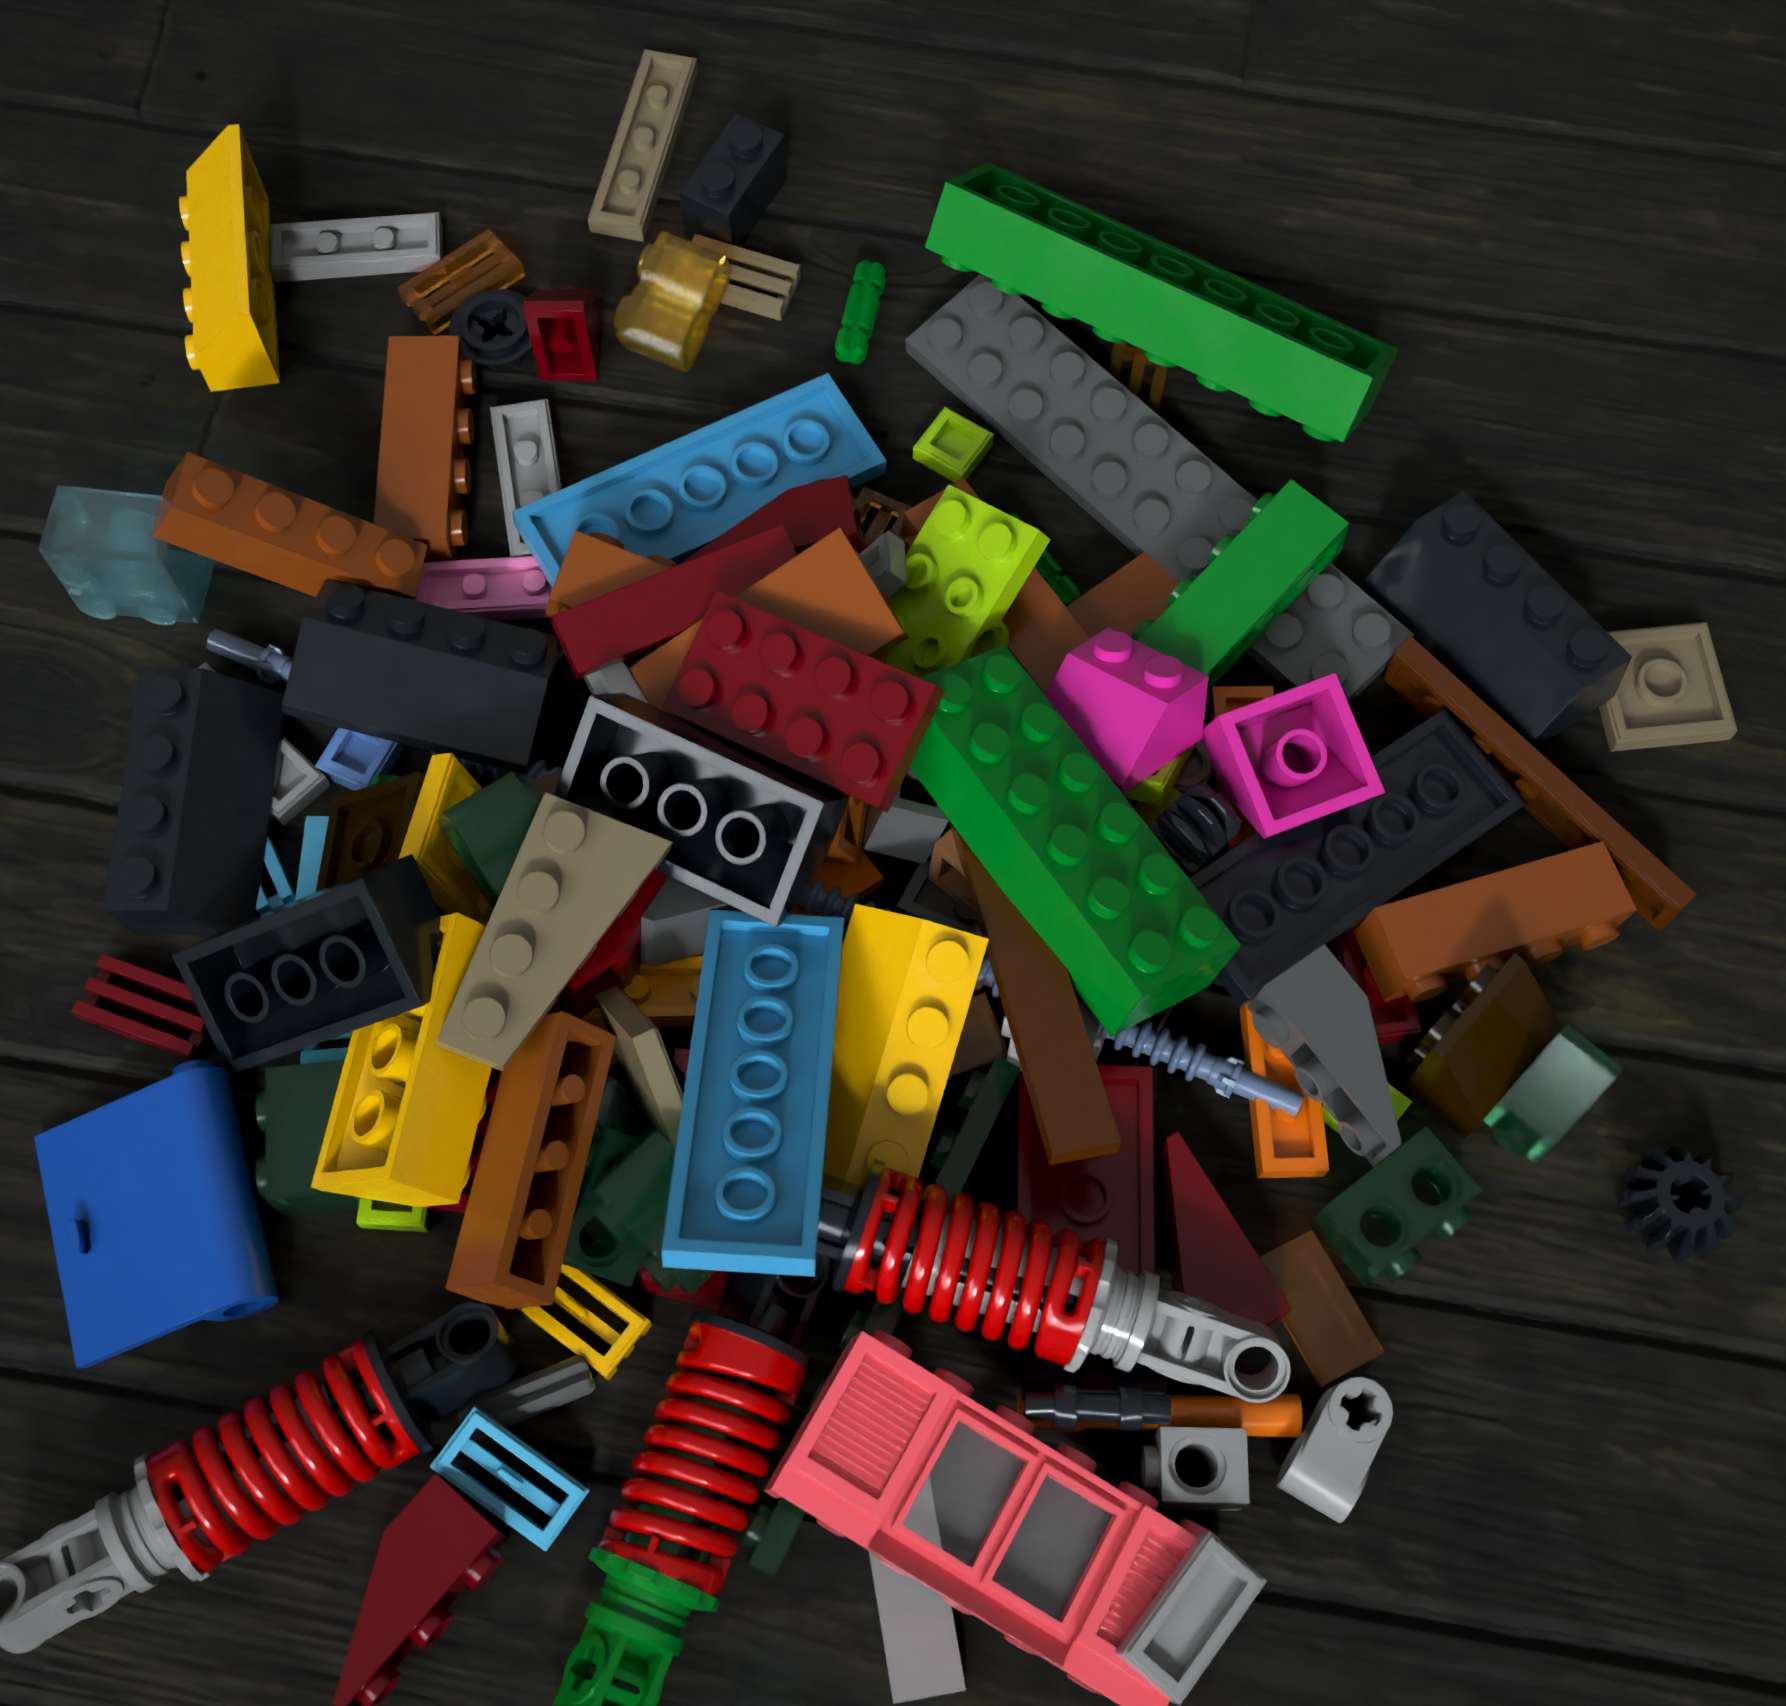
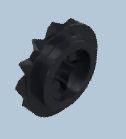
M489 289L475 293L461 302L451 316L449 336L459 335L465 358L474 359L476 367L480 364L488 365L496 373L499 365L512 362L519 367L522 356L526 353H534L523 312L526 297L517 292L506 289ZM501 325H505L506 337L496 335L492 340L487 339L485 331L487 328L496 331Z

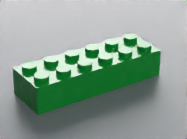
M1001 646L919 677L937 685L945 692L910 764L911 770L999 888L1066 966L1073 987L1108 1034L1113 1037L1207 988L1241 944L1007 646Z

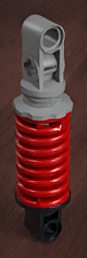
M878 1159L874 1160L860 1186L823 1173L817 1253L835 1259L831 1290L840 1293L846 1290L859 1294L867 1289L874 1290L876 1284V1298L878 1301L890 1304L898 1298L904 1287L903 1307L907 1312L913 1314L923 1310L928 1296H931L929 1316L933 1321L945 1322L949 1319L954 1305H957L959 1307L955 1318V1325L959 1330L965 1332L972 1331L976 1326L979 1315L983 1314L985 1318L981 1333L984 1338L991 1341L998 1340L1002 1335L1005 1323H1009L1011 1327L1007 1341L1012 1348L1018 1350L1024 1349L1028 1345L1031 1333L1035 1332L1037 1333L1034 1349L1038 1357L1061 1364L1064 1370L1073 1373L1077 1369L1079 1370L1088 1354L1091 1353L1094 1355L1100 1354V1357L1106 1359L1111 1358L1114 1368L1130 1372L1137 1362L1172 1379L1189 1384L1204 1385L1252 1403H1263L1276 1398L1288 1384L1290 1378L1289 1359L1277 1336L1268 1326L1261 1322L1224 1311L1197 1297L1181 1292L1160 1289V1277L1158 1274L1143 1270L1138 1275L1129 1270L1123 1271V1268L1117 1267V1242L1105 1238L1104 1241L1095 1238L1083 1245L1080 1244L1078 1234L1066 1228L1061 1229L1052 1237L1051 1226L1046 1221L1033 1219L1026 1225L1024 1216L1014 1210H1008L1000 1217L998 1207L987 1201L980 1202L973 1208L972 1198L961 1192L954 1193L947 1201V1191L943 1186L933 1183L923 1190V1182L919 1178L885 1167V1162ZM1249 1347H1263L1271 1352L1268 1365L1257 1374L1246 1375L1234 1369L1238 1355Z
M480 1302L460 1304L440 1318L391 1345L385 1341L375 1328H371L362 1333L361 1339L338 1352L339 1357L330 1355L324 1358L321 1363V1369L327 1382L322 1384L316 1373L311 1370H303L297 1373L294 1378V1385L298 1398L290 1386L279 1383L269 1391V1402L272 1409L265 1400L254 1397L246 1401L243 1413L245 1420L237 1412L228 1411L221 1415L218 1420L219 1433L211 1426L197 1428L192 1434L193 1449L186 1441L176 1440L150 1455L146 1452L137 1457L134 1461L137 1485L133 1489H129L121 1495L111 1492L96 1501L95 1509L77 1519L64 1522L52 1528L39 1540L0 1561V1647L10 1653L31 1651L47 1639L77 1622L104 1612L120 1598L132 1591L144 1593L158 1585L160 1575L168 1573L172 1568L178 1567L193 1582L195 1580L202 1581L209 1577L212 1570L219 1567L222 1562L249 1550L254 1538L266 1540L277 1534L280 1524L290 1526L302 1520L306 1509L317 1511L327 1506L331 1494L335 1497L344 1496L353 1491L356 1480L369 1482L376 1478L380 1473L381 1467L391 1469L420 1452L422 1454L429 1453L436 1448L430 1425L432 1422L487 1391L500 1387L511 1378L519 1361V1352L515 1342L495 1312L489 1306ZM488 1339L482 1349L473 1354H468L469 1350L476 1343ZM357 1366L361 1375L352 1380L347 1371ZM16 1601L12 1609L4 1615L8 1607Z

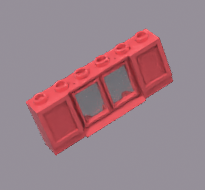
M876 1329L872 1336L861 1331L851 1337L763 1491L774 1498L782 1497L816 1518V1522L825 1529L840 1537H847L880 1557L878 1561L901 1575L914 1578L942 1596L941 1599L964 1614L977 1617L1005 1635L1004 1638L1013 1645L1028 1653L1042 1657L1068 1673L1067 1677L1083 1688L1101 1694L1119 1706H1168L1170 1701L1115 1652L1200 1533L1209 1530L1187 1519H1182L1180 1525L1174 1523L1156 1511L1159 1505V1501L1131 1483L1121 1481L1118 1488L1110 1485L1093 1474L1098 1465L1093 1459L1064 1443H1059L1056 1451L1032 1437L1036 1426L1031 1421L1005 1406L998 1405L993 1413L970 1398L974 1388L968 1382L940 1367H937L932 1374L909 1360L913 1352L912 1349L892 1335Z

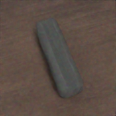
M576 1355L480 1395L457 1408L458 1420L461 1425L469 1411L476 1405L508 1428L592 1393L595 1389L594 1377L585 1358L581 1355ZM476 1428L470 1438L476 1441L488 1435L479 1428Z

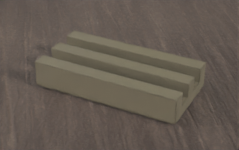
M698 234L694 235L691 242L692 251L686 252L683 258L684 267L683 269H678L674 277L676 290L779 321L782 320L801 278L800 265ZM699 271L719 278L728 280V283L697 274V272ZM749 287H753L759 290L778 295V297L776 298L756 291L749 290Z

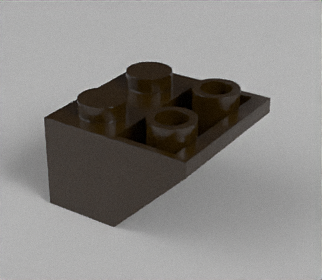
M1514 953L1499 971L1487 963L1464 990L1462 996L1453 1007L1441 1016L1421 1040L1420 1045L1406 1060V1063L1413 1067L1415 1071L1402 1089L1464 1140L1485 1119L1562 1027L1525 960Z

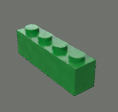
M1292 479L1276 495L1271 492L1263 495L1248 515L1247 522L1249 524L1236 537L1231 534L1224 536L1210 553L1207 559L1209 564L1207 568L1196 579H1193L1191 576L1184 578L1167 600L1168 608L1155 622L1151 619L1143 621L1130 636L1132 639L1166 656L1174 657L1183 664L1209 676L1207 693L1342 551L1349 522Z

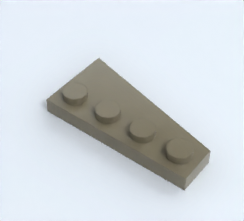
M545 792L436 1040L437 1047L503 1072L555 1004L557 997L577 970L583 967L595 951L597 944L617 917L623 914L635 898L639 888L654 868H657L669 853L672 842Z

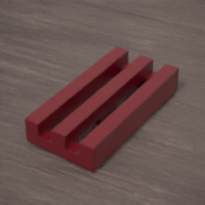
M102 954L96 964L100 971L96 978L89 977L84 986V989L88 992L83 1002L79 1000L75 1002L71 1012L78 1019L188 1060H196L209 1036L208 1029L201 1016L192 1015L112 985L114 980L118 978L196 1007L186 984ZM104 999L191 1030L192 1033L187 1041L101 1009L100 1006Z

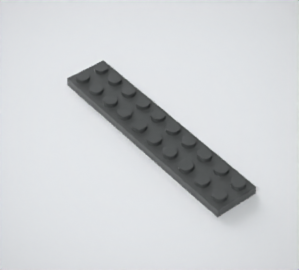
M979 274L905 339L906 352L1137 557L1146 551L1179 583L1187 576L1196 579L1209 565L1207 559L1218 542L1227 534L1236 537L1249 524L1247 518L1252 508L1258 502L1256 498L1019 295H1010L993 287L991 278ZM1329 563L1246 653L1287 690L1336 673L1349 704L1387 668L1395 649L1408 637H1414V634L1333 564Z

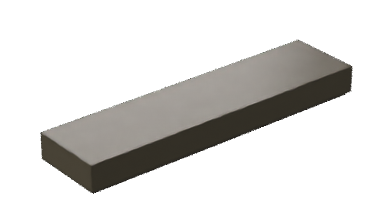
M644 49L588 217L590 232L644 242L698 74L697 58Z

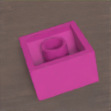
M1107 627L1067 653L1044 695L1124 795L1203 739L1209 676L1183 664L1174 657L1166 656L1132 639L1123 632Z
M1336 673L1219 715L1203 729L1202 740L1223 791L1263 839L1385 793Z

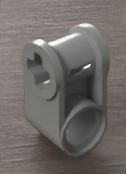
M1365 1377L1349 1378L1327 1389L1318 1399L1304 1430L1301 1432V1436L1296 1439L1278 1473L1275 1486L1334 1521L1342 1523L1357 1502L1368 1478L1370 1465L1391 1425L1393 1408L1392 1401L1386 1390L1376 1381ZM1357 1398L1361 1402L1358 1413L1367 1421L1350 1428L1346 1424L1349 1412L1341 1407L1340 1403L1343 1404Z

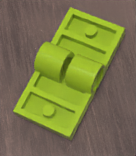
M948 484L905 555L907 583L887 599L909 638L888 651L886 664L919 678L1006 645L1008 647L1009 631L1002 622V619L1041 557L1050 539L1039 529Z

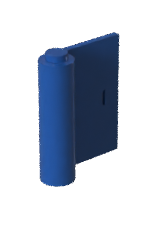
M193 1060L182 1063L172 1070V1076L34 1136L76 1368H88L200 1320H237L264 1312L278 1303V1293L228 1070L223 1067L213 1066V1062L210 1060Z

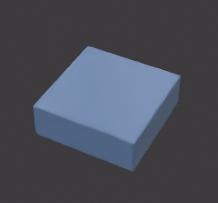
M338 728L314 767L320 770L328 780L356 791L371 786L373 779L378 775H389L404 750V746L401 743Z

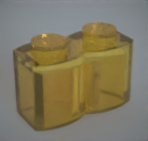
M662 231L654 244H648L642 251L637 267L638 276L641 277L640 282L631 296H625L621 300L615 313L614 326L617 329L616 336L624 347L687 373L701 349L709 322L716 313L728 287L733 269L726 256Z

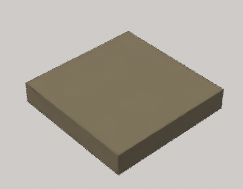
M1707 622L1608 632L1632 656L1614 697L1598 707L1610 752L1730 740L1738 730Z
M613 986L595 994V1000L607 1031L617 1036L614 1049L638 1110L675 1154L683 1102L681 1088L658 1028L621 988L618 989L616 986Z

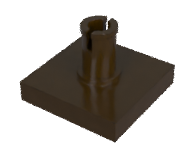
M418 771L333 797L316 892L399 858L426 776L425 774Z

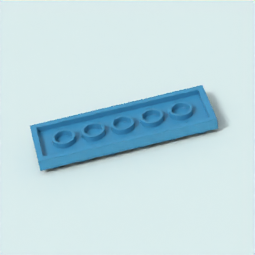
M826 373L513 510V520L521 537L553 588L575 530L588 536L591 532L604 533L619 540L624 545V550L644 558H648L649 555H659L680 564L786 490L811 484L817 480L832 479L844 475L848 476L851 488L853 489L885 474L887 460L829 373Z
M710 909L661 1250L663 1267L815 1277L844 918L788 914L782 924L775 927L743 911Z

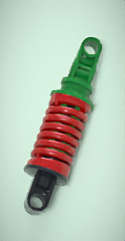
M817 1253L815 1277L734 1272L717 1314L700 1311L691 1313L687 1322L689 1330L683 1346L684 1350L678 1353L676 1358V1365L682 1372H674L667 1379L665 1389L670 1398H663L656 1405L654 1415L659 1424H653L645 1431L643 1442L648 1450L639 1452L632 1462V1469L638 1477L626 1480L620 1490L622 1498L632 1508L617 1507L611 1512L609 1522L613 1528L607 1526L602 1540L599 1541L596 1548L592 1547L588 1558L607 1574L604 1580L606 1583L604 1587H601L599 1599L595 1603L591 1601L588 1603L583 1615L588 1619L579 1643L567 1661L562 1684L552 1706H656L661 1696L664 1678L673 1656H680L685 1641L680 1639V1633L685 1628V1620L689 1617L691 1610L717 1612L721 1600L718 1598L732 1562L727 1558L733 1557L739 1548L738 1539L723 1532L722 1529L724 1526L736 1531H743L747 1528L750 1520L749 1514L746 1510L733 1505L734 1499L747 1504H753L758 1500L760 1487L756 1483L744 1479V1474L746 1472L759 1478L765 1477L769 1473L771 1463L768 1457L755 1452V1447L757 1446L767 1451H775L779 1448L782 1440L781 1434L777 1430L765 1425V1422L768 1420L779 1425H785L789 1422L792 1415L789 1406L794 1407L807 1376L812 1374L816 1364L812 1358L797 1349L820 1290L828 1278L830 1271V1258L828 1256ZM768 1387L778 1390L775 1398L766 1394ZM590 1667L596 1668L593 1676L588 1674ZM632 1685L639 1688L637 1694L630 1692Z

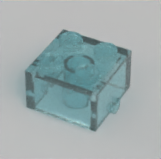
M61 485L57 486L38 548L80 611L100 619H113L116 615L141 617L158 625H172L176 621L199 623L215 560L151 537L162 498L161 495Z

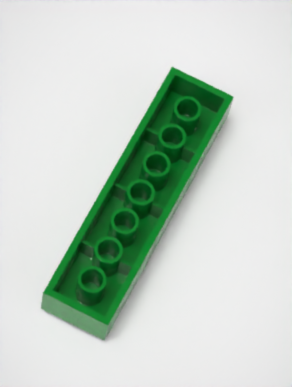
M989 162L945 182L925 244V248L942 255L941 261L950 268L963 272L974 270L992 279L991 284L993 287L1010 295L1025 294L1042 302V309L1055 317L1062 319L1077 318L1092 325L1093 332L1100 338L1113 343H1124L1126 341L1145 350L1144 355L1150 361L1164 367H1182L1197 374L1196 379L1203 386L1219 392L1231 390L1250 399V406L1258 412L1273 417L1287 416L1302 423V429L1308 435L1322 441L1332 442L1336 439L1343 443L1370 412L1398 352V348Z

